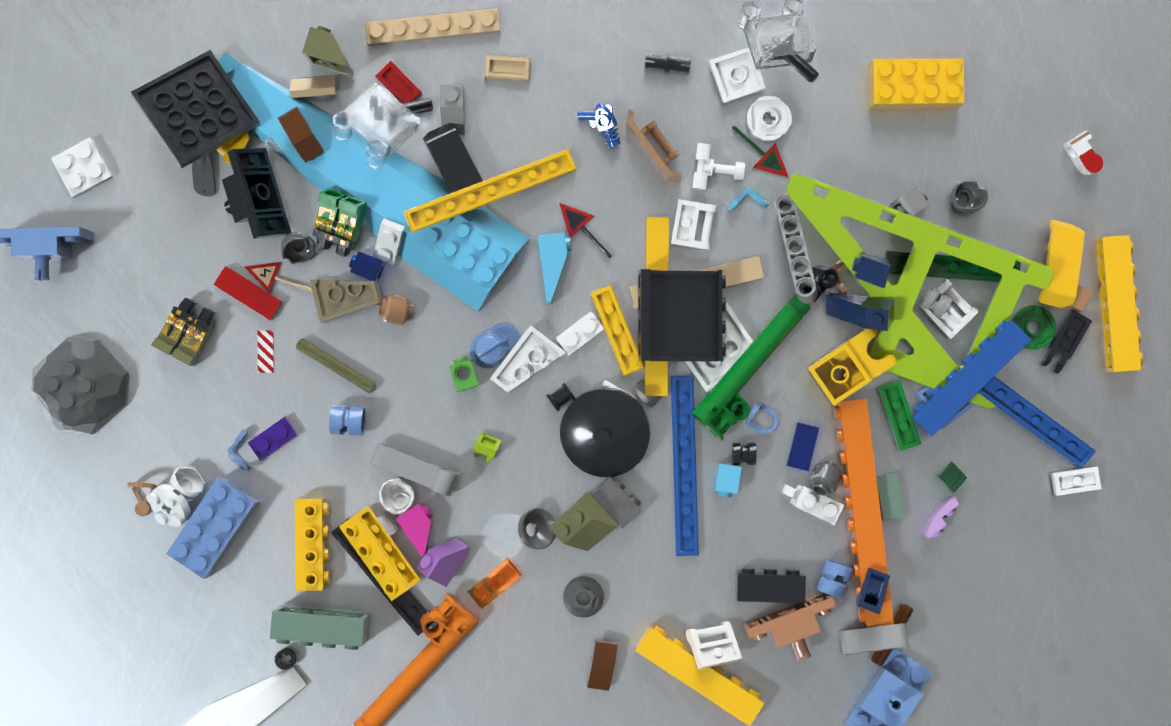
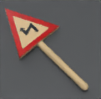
M281 262L245 266L249 273L269 293L274 280L313 293L311 287L276 276Z

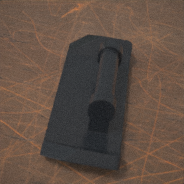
M451 123L434 129L425 135L423 141L451 193L483 181L457 130Z

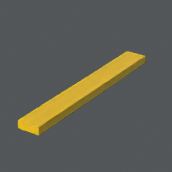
M569 149L416 206L404 211L403 214L412 234L577 170Z
M646 217V269L669 271V217ZM645 361L644 395L667 396L668 361Z

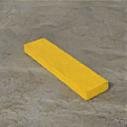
M609 285L590 293L623 376L643 369L644 365L642 361H638V350L612 286Z

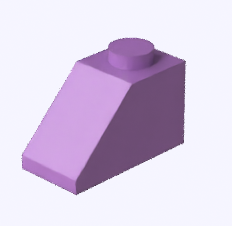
M454 538L428 549L417 569L427 578L447 587L471 548L460 539Z

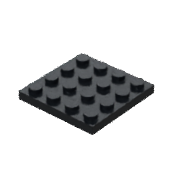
M211 50L131 91V96L181 169L260 125V121Z

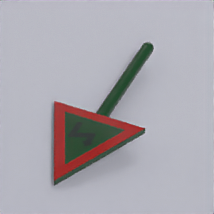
M736 126L732 127V130L762 156L753 168L788 177L776 143L765 153Z

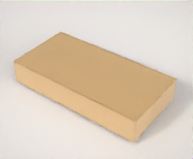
M486 55L484 78L529 82L531 59Z
M336 76L291 79V98L336 94L337 87Z

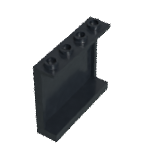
M640 269L638 271V361H722V357L726 356V344L722 343V334L726 333V322L722 321V311L725 312L726 299L722 298V289L726 287V277L722 275V270L661 271Z

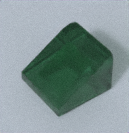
M952 461L935 476L950 493H955L967 479L965 474Z

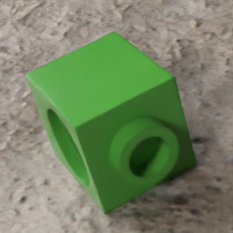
M466 357L453 360L454 365L449 367L457 392L480 386L471 359L467 360ZM463 367H467L470 370V376L466 380H461L458 376L459 370Z

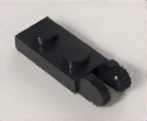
M1073 309L1070 310L1048 347L1049 350L1044 355L1041 365L1046 367L1051 362L1055 353H1057L1061 357L1054 365L1053 372L1059 374L1067 360L1071 359L1092 320Z

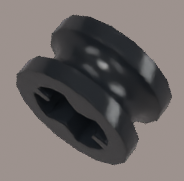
M290 648L280 650L275 656V664L281 670L290 669L297 661L296 653ZM282 653H284L285 656H291V659L289 660V662L291 663L289 665L286 662H281L280 659L283 657L281 656Z

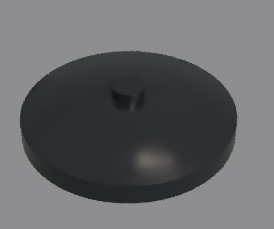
M594 388L580 394L568 406L561 420L560 439L565 454L580 470L597 477H615L627 473L642 460L650 442V423L645 410L634 397L615 388Z

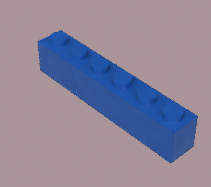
M1011 319L1008 322L1003 320L994 329L997 333L991 339L987 336L978 345L980 350L975 355L972 353L967 355L962 361L964 365L958 371L953 369L945 377L947 382L942 387L937 385L929 393L931 398L926 403L921 401L913 409L915 414L912 418L932 437L1032 340Z

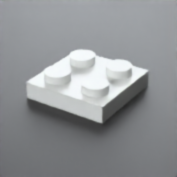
M751 46L709 61V66L723 104L766 89Z
M91 137L51 158L68 192L74 199L114 178Z

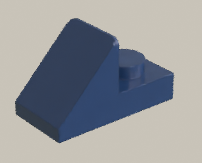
M868 567L861 590L856 597L857 606L880 614L890 575Z

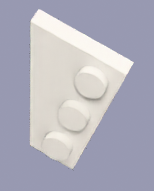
M530 325L489 379L506 392H509L566 352Z

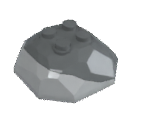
M66 338L33 368L31 400L60 433L94 435L127 405L129 372L100 340Z

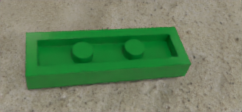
M898 380L877 387L898 451L921 445L901 381Z

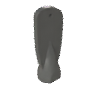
M207 154L192 163L193 187L196 193L209 197L215 194L216 189L211 158Z

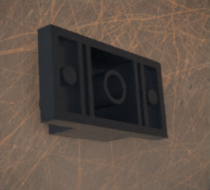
M266 148L232 149L228 151L234 174L222 179L228 199L224 203V207L230 205L225 210L233 215L234 222H249L253 239L280 237L292 233Z

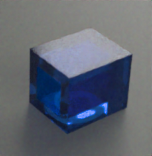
M358 251L357 255L352 256L349 263L352 274L375 282H379L386 265L384 261Z

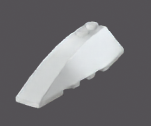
M293 666L208 705L183 726H256L308 683Z

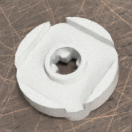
M764 96L757 99L749 108L746 116L747 127L751 135L756 139L766 142L776 141L783 137L792 121L790 108L775 96ZM766 113H770L771 117H775V121H772L770 125L763 121Z
M161 484L146 497L155 513V520L161 525L166 523L172 527H180L188 520L187 517L190 516L189 504L182 494L177 496L173 492L175 488L170 485Z

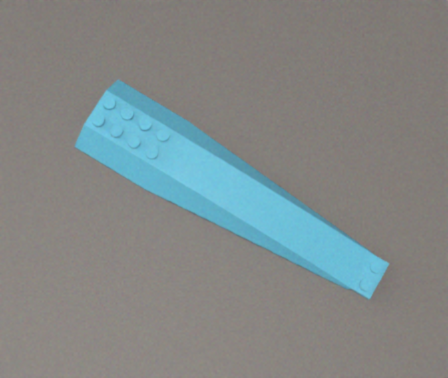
M227 53L223 54L218 62L260 121V125L250 130V132L321 191L330 188L347 194V196L350 195L366 201L367 206L362 225L378 237L383 219L405 226L398 255L475 310L479 311L497 281L514 257L519 255L528 242L529 238L484 206L411 234L403 212L451 194L443 179L302 97L291 98L290 90L254 69L242 65ZM296 106L309 123L311 131L324 149L323 153L306 163L291 143L278 120V117Z

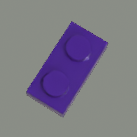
M283 417L249 441L248 444L258 459L263 461L297 437L298 433L289 420Z

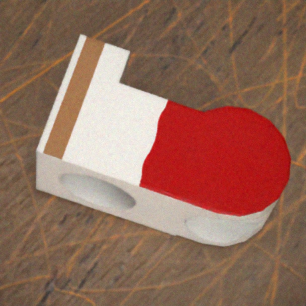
M1088 130L1063 144L1064 149L1075 166L1085 176L1097 173L1103 167L1102 157L1095 154L1088 142L1089 139L1093 138Z

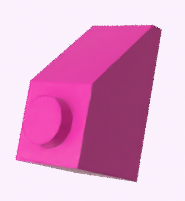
M418 503L396 518V520L420 556H423L428 550L433 513L426 504L423 506L421 503Z

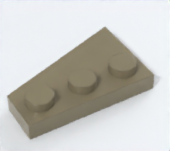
M310 279L319 320L322 323L383 304L378 282Z

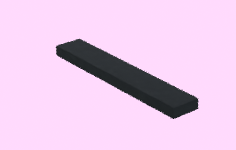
M338 526L331 534L416 635L419 636L423 632L420 621L422 616L428 612L427 609L410 589L391 601ZM435 621L429 622L426 625V628L432 625Z

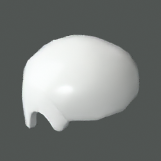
M190 467L177 468L170 478V486L175 488L173 492L177 496L182 494L186 500L198 497L205 487L202 476L196 469Z
M400 478L389 479L382 485L379 491L382 506L391 514L402 515L410 510L415 502L414 490Z

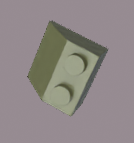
M318 26L317 29L310 27L302 51L307 60L312 64L352 76L353 70L335 36L330 33L331 30L322 26Z
M587 491L549 526V529L563 544L589 551L616 528L618 524Z

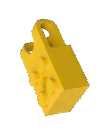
M863 329L807 367L833 406L897 363V358L892 354H887L879 359H872L868 355L866 350L867 344L876 337L877 330ZM837 368L839 370L843 368L845 371L842 374L843 378L841 380L838 377L836 379L833 377L835 375L834 370Z

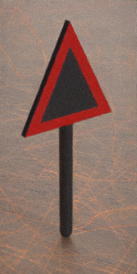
M559 203L569 237L571 238L581 229L608 258H611L612 255L584 227L594 215Z

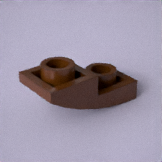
M595 639L590 658L591 666L586 682L587 688L609 691L618 645L616 642Z

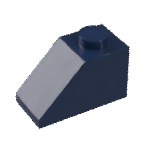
M860 252L859 258L855 257L852 264V271H855V277L885 288L891 268L887 258Z

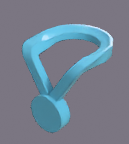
M748 187L738 198L736 197L729 204L727 209L731 211L746 194H749L765 208L769 206V203L758 192Z

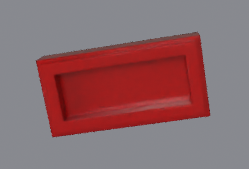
M392 61L375 75L380 83L401 104L416 101L422 95V92Z

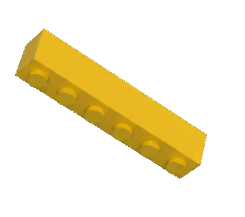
M1130 235L1101 237L1096 239L1095 243L1106 371L1110 373L1141 370L1143 364V355L1139 351L1141 333L1137 328L1139 310L1135 305L1137 288L1133 282L1135 265L1132 263L1131 258L1133 242L1130 241Z
M650 625L635 646L636 652L748 726L752 724L765 704L759 692L753 688H750L748 691L741 686L743 684L741 680L733 675L730 678L724 675V669L720 666L698 670L693 652L691 653L685 649V643L677 638L671 640L666 636L667 632L657 625L654 628Z

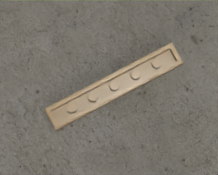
M759 256L698 270H722V275L726 277V287L764 278ZM638 285L629 287L633 308L637 309Z

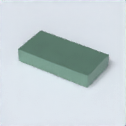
M898 472L876 476L882 520L906 517Z

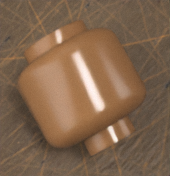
M388 294L385 299H382L383 304L379 307V316L382 317L385 323L403 325L407 318L412 317L413 305H409V300L406 296Z

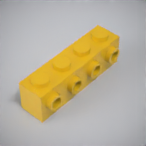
M325 498L295 499L296 591L324 590L330 584V571H326V562L330 561V550L326 548V539H329L330 536L329 526H326V517L329 516V503H325Z
M369 506L339 526L391 601L420 581V578Z

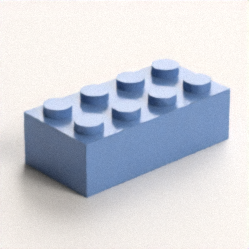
M217 478L166 554L201 578L206 579L210 577L260 501L226 478Z

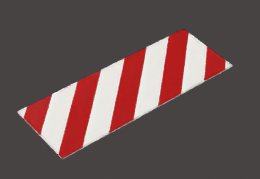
M273 330L257 331L258 373H274Z

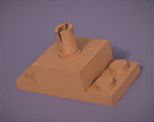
M823 593L805 600V603L791 605L746 622L742 626L749 639H762L767 636L766 632H769L772 642L777 648L792 643L797 661H802L804 658L801 650L806 659L811 657L804 638L821 632L814 614L818 613L821 616L830 613L831 608L836 605L833 597Z

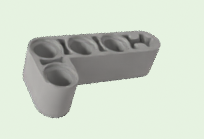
M382 443L377 444L370 462L375 467L427 486L431 490L446 496L452 495L460 475L452 470Z

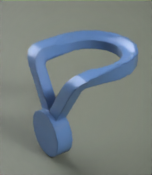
M759 402L748 415L749 419L746 422V425L761 434H769L777 428L778 416L768 405ZM759 408L773 415L774 423L771 428L761 429L752 421Z
M243 429L236 437L234 444L228 449V457L238 467L248 472L251 467L233 453L248 433Z

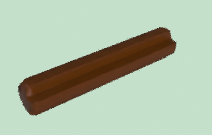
M904 603L901 604L893 618L894 624H906L913 612V608ZM892 649L875 651L871 661L882 666Z

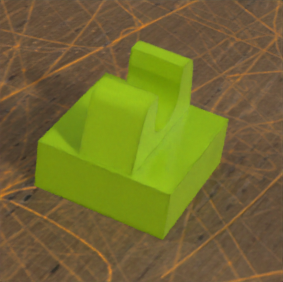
M481 432L473 447L474 457L477 458L481 453L487 456L485 462H490L497 453L502 441Z

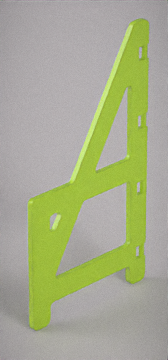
M793 174L788 182L787 194L853 275L855 272L852 271L854 258H859L860 252H865L841 223L842 217H850L913 241L912 250L897 284L892 285L887 280L885 288H881L863 280H857L871 297L894 299V321L888 331H877L868 355L872 359H879L887 354L895 355L898 361L887 370L888 372L928 387L935 388L937 385L942 387L947 382L945 377L953 369L958 371L962 367L956 365L913 312V306L937 252H944L1001 274L1000 282L968 355L970 353L975 355L980 350L978 345L987 336L991 339L997 333L994 329L1003 320L1009 321L1022 289L1026 284L1045 289L1050 285L1054 276V271L1049 266L802 174ZM815 186L829 191L826 198L813 194ZM882 211L895 215L892 223L880 219ZM948 236L962 240L959 247L948 244ZM1015 261L1028 265L1026 271L1023 272L1013 268ZM900 339H906L914 348L912 354H906L896 349ZM979 393L969 400V402L987 409H992L996 406Z

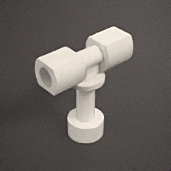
M697 143L695 160L698 162L697 171L693 175L692 189L706 190L707 177H712V173L734 175V180H743L744 162H735V166L714 164V159H709L711 145Z

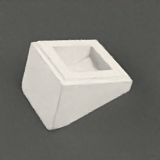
M387 511L377 519L389 536H392L402 528L396 520L398 518L397 515Z

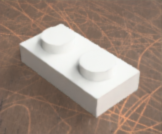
M383 219L373 258L394 266L397 261L405 226Z
M591 311L557 336L556 340L570 356L602 332L604 327Z
M1096 466L1051 473L1055 496L1102 489L1099 470Z

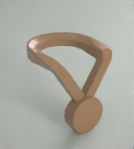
M839 260L832 264L830 268L835 270V268L844 263L842 260ZM846 265L837 270L839 279L836 287L840 294H847V289L841 276V272L848 269Z
M128 482L127 487L133 490L139 502L135 506L136 514L142 517L147 516L151 510L146 498L144 501L142 500L136 487L150 488L151 493L158 486L150 483Z

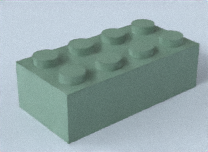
M280 606L272 611L270 639H276L278 644H290V641H299V645L313 646V643H322V647L325 648L345 645V649L358 650L359 647H362L368 641L370 613Z

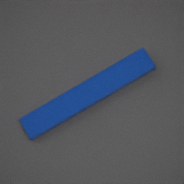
M994 376L978 392L1080 468L1096 452L1094 448Z

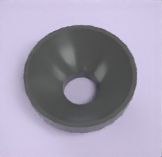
M534 508L526 511L521 516L518 523V534L524 545L531 549L539 550L545 549L552 544L556 536L549 529V526L554 522L552 515L542 508ZM529 523L535 528V533L532 537L526 531Z
M586 576L571 580L565 587L563 602L567 610L572 615L581 618H587L596 614L601 609L604 601V592L600 584L595 579ZM580 592H586L590 595V602L587 605H581L577 602V595Z

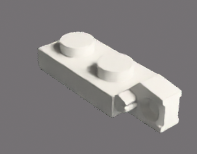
M784 484L781 493L791 497L789 503L793 504V506L833 525L836 524L844 507L843 504L826 496L819 495L803 485L798 484L796 489Z

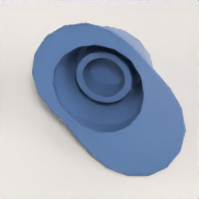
M498 324L491 327L472 341L470 346L472 360L477 366L491 369L498 366L521 338L519 332L514 326L509 324Z

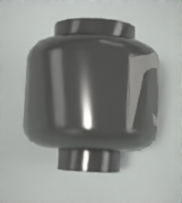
M831 461L819 462L814 466L809 483L815 493L827 496L836 492L842 474L835 463Z

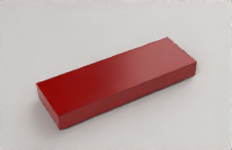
M227 266L223 268L213 284L270 321L283 303V301Z

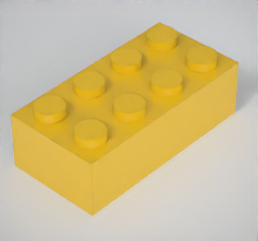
M964 58L873 59L869 64V109H958L964 104Z

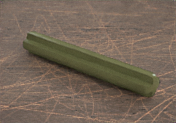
M305 339L298 341L296 345L297 350L367 393H371L374 390L375 382Z

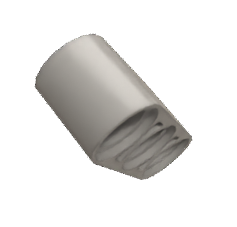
M905 623L840 632L843 655L909 647Z

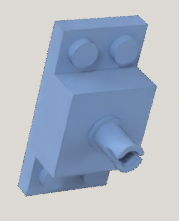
M82 227L0 229V244L5 245V247H11V256L27 261L35 260L34 280L36 281L50 280L49 260L72 259V245H86V241H94V232Z
M892 649L884 664L879 666L851 709L844 723L848 726H904L923 697L920 691L932 672L899 650Z

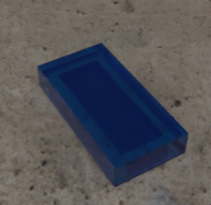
M799 422L796 423L786 466L809 471L819 432L818 427Z

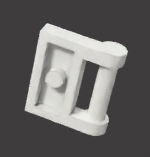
M678 199L671 244L710 251L711 244L709 242L714 214L717 213L718 207ZM699 211L705 212L701 241H695Z
M947 279L937 289L940 290V294L945 292L951 297L965 315L961 317L951 306L940 318L930 308L926 309L920 305L919 309L949 339H952L979 311L975 307H971L953 289L952 283Z
M723 622L719 626L700 630H686V639L691 645L698 670L742 659L730 622ZM721 634L725 637L722 640L703 644L699 640Z

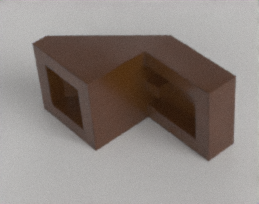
M297 106L278 117L291 143L305 163L324 152L323 147L311 131L309 123Z

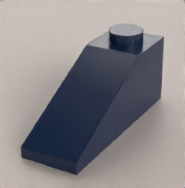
M827 292L826 315L865 329L888 331L894 321V299Z

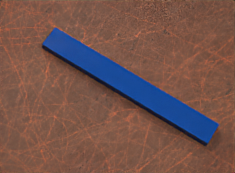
M693 375L671 376L676 556H699L695 417L691 413L694 410Z

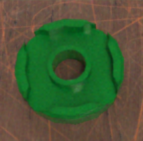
M1029 305L1019 309L1011 319L1032 339L1024 347L1025 349L1037 350L1046 347L1055 336L1056 322L1053 315L1046 308ZM1031 321L1038 324V331L1035 334L1030 333L1028 330V324Z

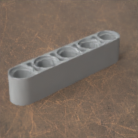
M781 195L777 198L775 207L796 294L799 301L809 304L816 299L817 288L797 206L789 195ZM785 205L791 206V209L788 211L781 210ZM790 225L797 227L794 231L786 230ZM794 246L802 247L798 252L791 251V248ZM800 266L807 268L803 273L796 272V269ZM805 287L812 289L808 294L801 293V290Z

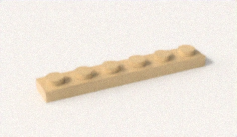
M498 8L370 21L365 22L367 45L374 46L499 33L500 24Z

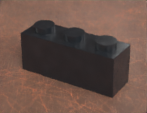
M741 568V572L735 573L736 601L805 603L806 576L800 574V570L787 569L786 573H777V569H764V573L755 572L753 568Z

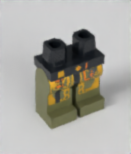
M185 297L178 307H173L158 337H155L151 346L168 355H172V357L188 366H195L215 327L212 323L216 313L203 307L199 316L192 314L197 303Z

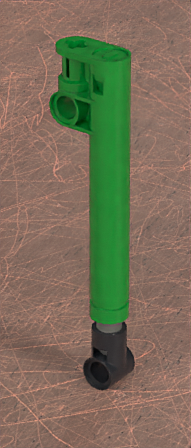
M816 265L812 268L817 288V297L813 302H816L827 288H833L837 284L839 276L836 270L823 265ZM805 287L801 290V293L808 294L812 289ZM796 294L789 299L788 303L782 307L691 412L719 440H724L723 434L731 425L734 426L738 421L745 420L750 413V406L738 394L739 391L811 309L810 303H802Z

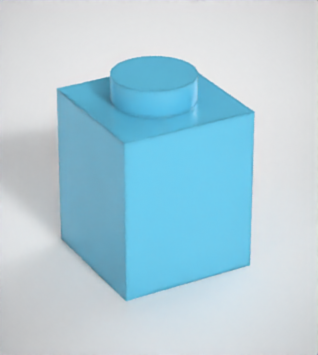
M722 463L717 464L713 489L718 491V495L731 497L732 493H738L742 467Z

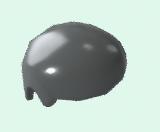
M961 181L954 186L950 197L953 206L959 212L973 214L985 206L988 201V192L986 188H980L976 181Z
M294 231L289 233L281 242L282 258L287 259L291 264L297 262L304 263L310 260L315 253V242L305 232Z

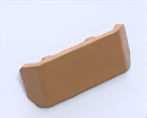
M629 109L626 128L665 181L680 183L681 175L670 171L666 164L679 156L677 150L673 149L659 130L655 120L640 130L633 121L634 111ZM650 132L667 154L664 159L660 158L644 136L645 134Z

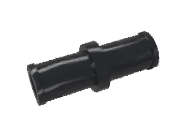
M646 54L645 60L654 61V63L645 62V68L661 69L667 73L669 71L689 73L690 67L681 66V64L691 65V59L675 58L669 54H666V56Z

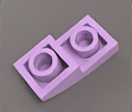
M948 496L931 513L921 533L924 537H932L934 539L943 533L942 528L947 524L942 517L947 518L956 512L955 507L959 505L955 497Z

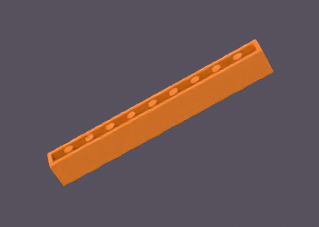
M867 398L841 401L834 407L835 420L839 421V429H836L837 441L841 442L842 451H839L840 464L844 465L845 474H842L843 487H847V496L844 497L846 510L850 512V519H847L848 531L852 532L853 541H850V551L852 555H855L856 562L852 564V568L854 569V577L858 579V586H855L856 597L861 590L868 567L888 575ZM889 582L880 614L863 608L858 609L859 622H863L865 627L870 628L894 624Z

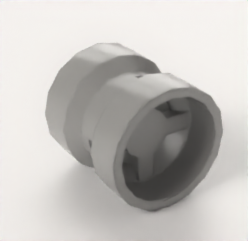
M933 286L922 300L921 306L926 309L930 308L940 318L947 311L953 299L948 295L943 296L940 294V290Z

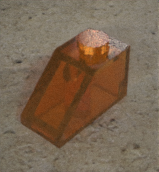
M506 558L467 592L482 609L495 600L521 574L511 561Z

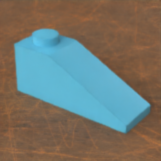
M564 232L538 236L547 304H552L568 257L567 251H571L570 237L565 238Z

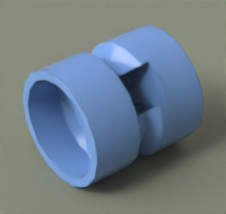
M332 405L329 420L330 434L344 435L345 432H348L351 436H363L366 420L365 408L351 407L347 410L346 406Z
M826 559L822 570L825 575L820 577L816 590L845 599L848 590L846 582L851 581L854 569Z

